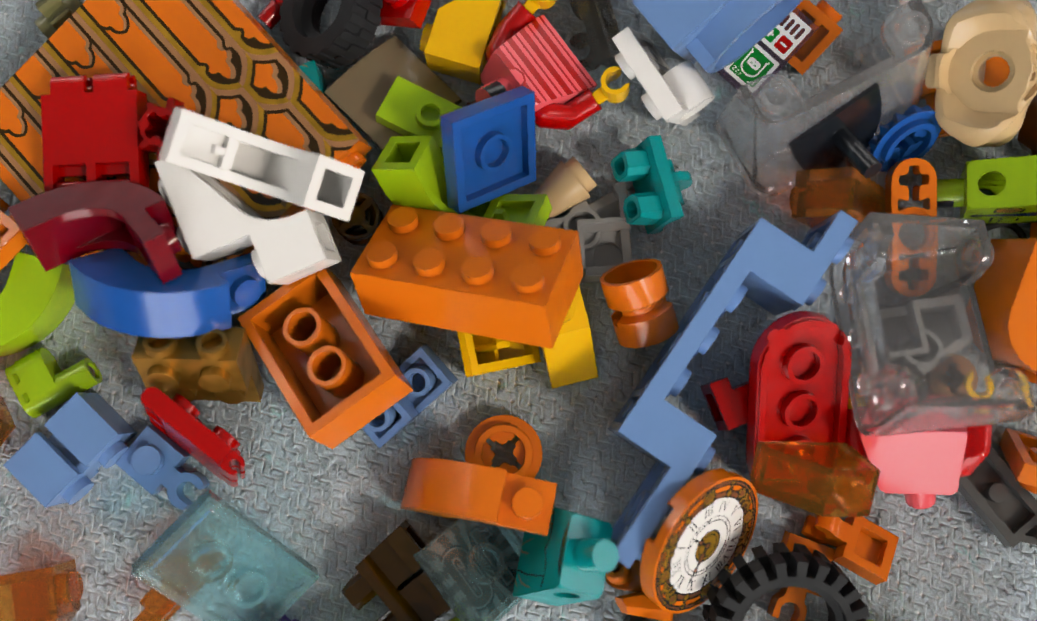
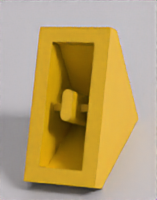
M457 331L466 377L541 362L538 346Z

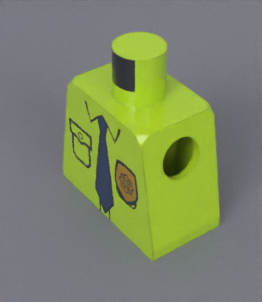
M1037 155L981 159L966 162L960 178L937 179V208L960 207V222L963 223L1037 222ZM979 189H987L993 195L983 194Z

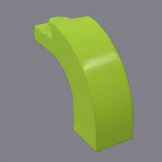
M391 136L371 169L390 201L394 205L457 213L448 207L444 157L434 136ZM504 194L461 214L545 226L552 206L547 194Z
M22 252L15 256L7 283L0 294V357L13 355L36 345L51 334L64 320L75 302L69 265L62 264L45 272L36 256Z

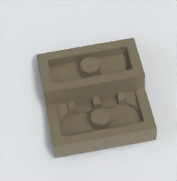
M396 35L365 55L324 91L326 96L382 151L391 136H403L377 123L375 114L397 76L456 105L462 101Z

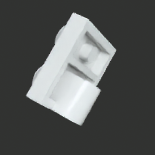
M628 26L612 38L620 51L614 56L616 62L630 80L636 77L642 84L646 93L641 96V99L656 120L663 118L667 123L687 126L701 116L699 111L710 104L715 98L691 60L684 61L670 70L652 41Z

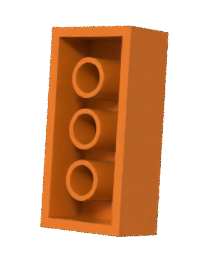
M394 204L388 210L350 271L364 313L367 315L549 349L554 347L584 275L578 231Z

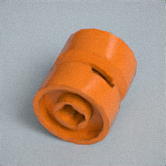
M648 258L632 260L609 269L600 277L607 306L614 310L611 318L618 343L621 346L634 349L649 347L669 339L677 332L679 324L673 303L667 301L665 297L669 288L661 261Z

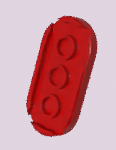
M812 311L792 312L772 322L757 339L750 358L746 464L751 477L763 490L767 491L771 496L784 501L804 499L822 489L824 486L821 482L829 474L834 477L840 468L845 451L852 361L851 345L847 336L838 328L837 324L830 321L827 317Z

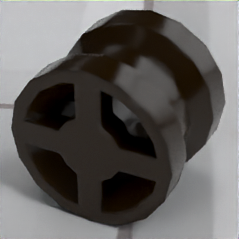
M358 192L349 222L332 216L331 218L333 226L346 241L353 245L365 246L377 230L384 216L370 196Z

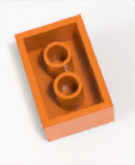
M328 268L291 284L281 286L237 318L241 326L246 329L250 341L308 437L331 449L338 446L413 391V388L341 280Z

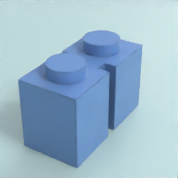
M76 392L44 424L52 435L47 438L42 432H36L4 466L44 507L65 503L72 505L92 489L94 483L91 479L99 472L98 469L101 466L108 469L115 465L129 448L126 444L137 432L98 393Z

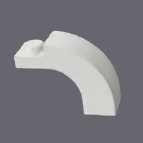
M174 107L158 157L160 160L348 222L365 173L361 169L321 154L287 146L179 107Z

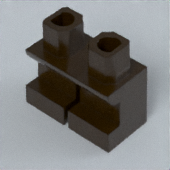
M407 520L401 523L355 567L357 572L341 590L343 595L357 610H360L378 595L389 610L376 621H434L441 614L447 613L453 608L425 567L405 585L402 584L423 566L417 555L428 547Z

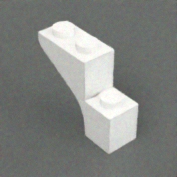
M163 160L154 162L160 176V180H158L159 192L174 211L179 224L177 228L179 242L183 249L192 256V259L216 262L253 245L255 249L252 250L251 257L258 273L263 278H267L269 284L283 285L291 284L342 261L323 214L304 210L289 217L267 220L214 177Z

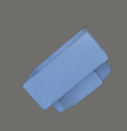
M634 0L632 2L674 52L685 60H691L693 64L698 61L705 71L713 74L739 60L776 28L803 0Z

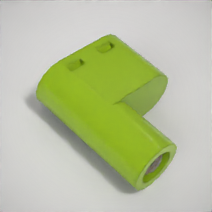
M44 347L15 361L13 365L5 369L7 379L22 408L30 417L35 419L67 402L76 392H85L102 382L100 370L91 359L84 358L61 371L54 356Z

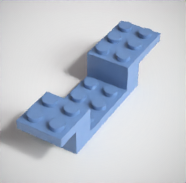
M844 211L836 212L809 229L801 243L762 217L740 233L679 322L677 332L667 340L609 426L608 430L655 461L612 526L611 541L618 549V562L630 569L636 559L641 562L646 539L652 538L655 540L657 535L653 532L663 517H668L673 510L667 504L670 499L686 484L693 472L700 475L715 454V449L711 447V444L717 435L664 399L669 397L670 394L676 397L692 374L686 366L692 357L694 358L698 353L704 355L720 332L714 326L715 323L726 311L732 313L744 296L774 316L790 310L796 311L804 303L808 306L814 303L827 284V281L821 277L831 262L836 265L846 256L854 243V239L849 237L858 221Z

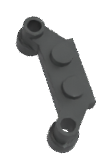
M972 399L966 400V408H971ZM988 403V409L993 410V434L998 425V415L994 407ZM991 446L989 455L970 476L960 477L958 491L1004 546L1013 548L1019 542L1037 545V500L1029 491L1019 485L1012 470Z

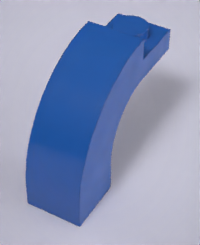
M109 249L68 260L76 306L96 323L111 330L134 336L181 338L199 336L214 329L232 328L231 315L250 309L266 298L265 278L256 270L251 253L201 268L181 270L182 275L164 284L149 266L137 262L123 249Z

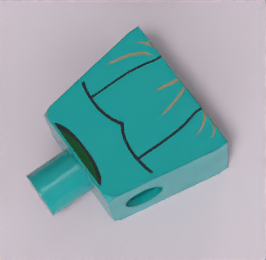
M553 506L548 536L524 532L512 596L552 606L599 599L603 593L606 573L614 570L619 560L618 549L611 541L613 533L611 523Z

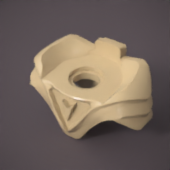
M974 0L965 5L947 21L942 38L941 52L932 53L927 58L925 85L928 88H936L935 119L946 133L970 147H1000L1010 142L1019 132L1028 106L1037 94V16L1028 0ZM993 57H1002L1009 64L1010 73L1008 78L999 86H987L983 83L986 61Z

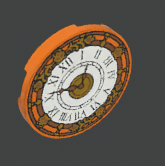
M723 468L704 472L686 483L667 503L673 510L666 518L655 540L652 538L646 539L640 562L641 588L649 600L667 613H684L708 600L707 592L710 585L717 588L722 586L717 574L723 567L731 574L733 573L736 566L732 559L740 554L744 555L752 538L758 515V496L756 490L749 480L737 473L728 472Z

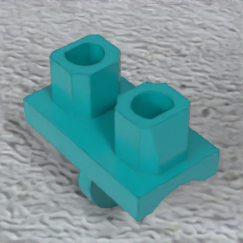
M661 135L648 136L635 148L621 151L611 160L614 179L618 180V182L632 181L635 193L627 197L623 205L627 224L645 225L647 235L657 234L663 231L667 224L684 216L681 206L685 203L681 191L693 184L692 177L688 171L675 172L672 160L667 159Z

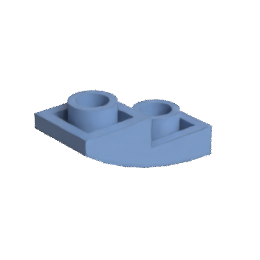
M427 344L421 346L399 367L413 388V391L362 427L379 449L458 380Z

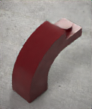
M123 181L84 182L53 189L8 207L9 212L45 272L84 254L116 248L130 250L139 254L163 284L183 274L174 255L182 251L177 236V228L165 200L155 191L142 185Z

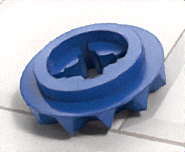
M912 105L904 114L894 113L892 120L887 124L880 125V133L868 142L870 145L869 151L882 164L880 169L882 172H888L900 160L922 158L932 148L942 129L935 119V110L929 105L921 108Z

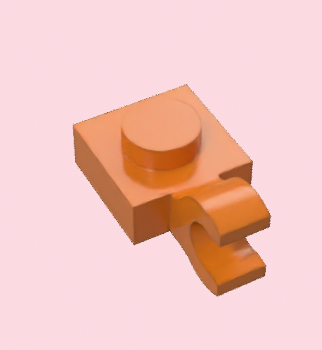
M821 508L817 518L811 515L806 517L801 533L815 542L835 546L836 550L832 559L834 562L875 585L887 581L899 537L857 513L846 517L845 521H843L833 512Z

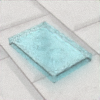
M209 489L131 565L134 577L203 621H278L320 577L313 565Z

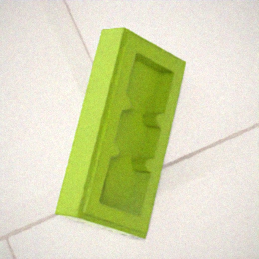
M397 76L375 114L377 123L403 136L433 135L443 155L440 116L462 107Z

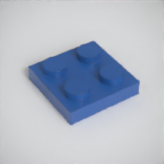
M519 86L440 116L448 207L461 214L537 180L534 91L524 86Z

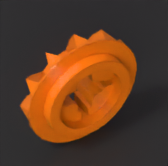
M496 415L480 422L470 433L465 446V462L491 466L495 452L486 440L489 438L494 443L497 441L499 444L504 445L516 435L519 439L516 441L512 453L517 458L516 461L521 467L517 468L514 464L510 465L507 462H503L495 468L505 469L507 473L535 478L542 463V445L536 431L526 421L512 415Z

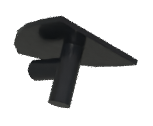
M875 82L788 143L793 157L803 170L813 175L835 176L848 173L851 177L859 178L863 176L866 179L873 177L880 171L882 164L867 149L869 147L868 142L874 137L882 115V99L879 85Z

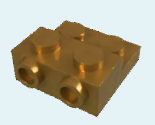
M245 328L214 329L208 333L193 337H138L131 358L146 388L156 387L171 399L176 394H180L189 402L193 400L222 401L228 404L261 402L264 383Z

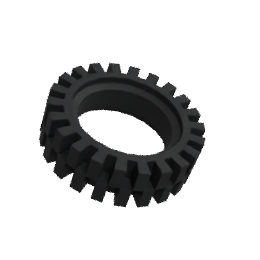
M784 542L773 543V554L769 555L762 545L752 548L755 560L746 563L742 554L732 559L737 571L731 574L724 567L717 574L722 586L717 588L710 585L707 597L711 605L703 604L702 612L705 621H743L753 603L764 594L778 588L793 586L806 588L819 594L826 601L828 621H867L865 618L870 617L867 606L861 600V594L833 561L830 562L823 553L816 549L811 554L807 547L801 544L794 543L793 552H790Z

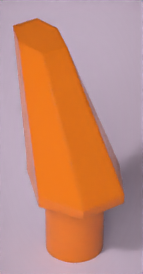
M643 591L615 597L617 606L624 614L660 621H673V614L663 611L649 600Z

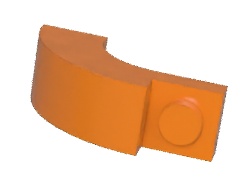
M413 458L400 509L447 519L458 518L548 536L558 483L507 473L505 469L438 458Z

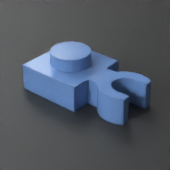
M148 425L115 463L151 495L159 493L164 487L167 488L169 501L173 506L181 510L188 509L194 504L183 493L184 485L187 482H191L199 490L206 489L210 485L207 477L197 471L187 472L181 467L190 455L153 425Z

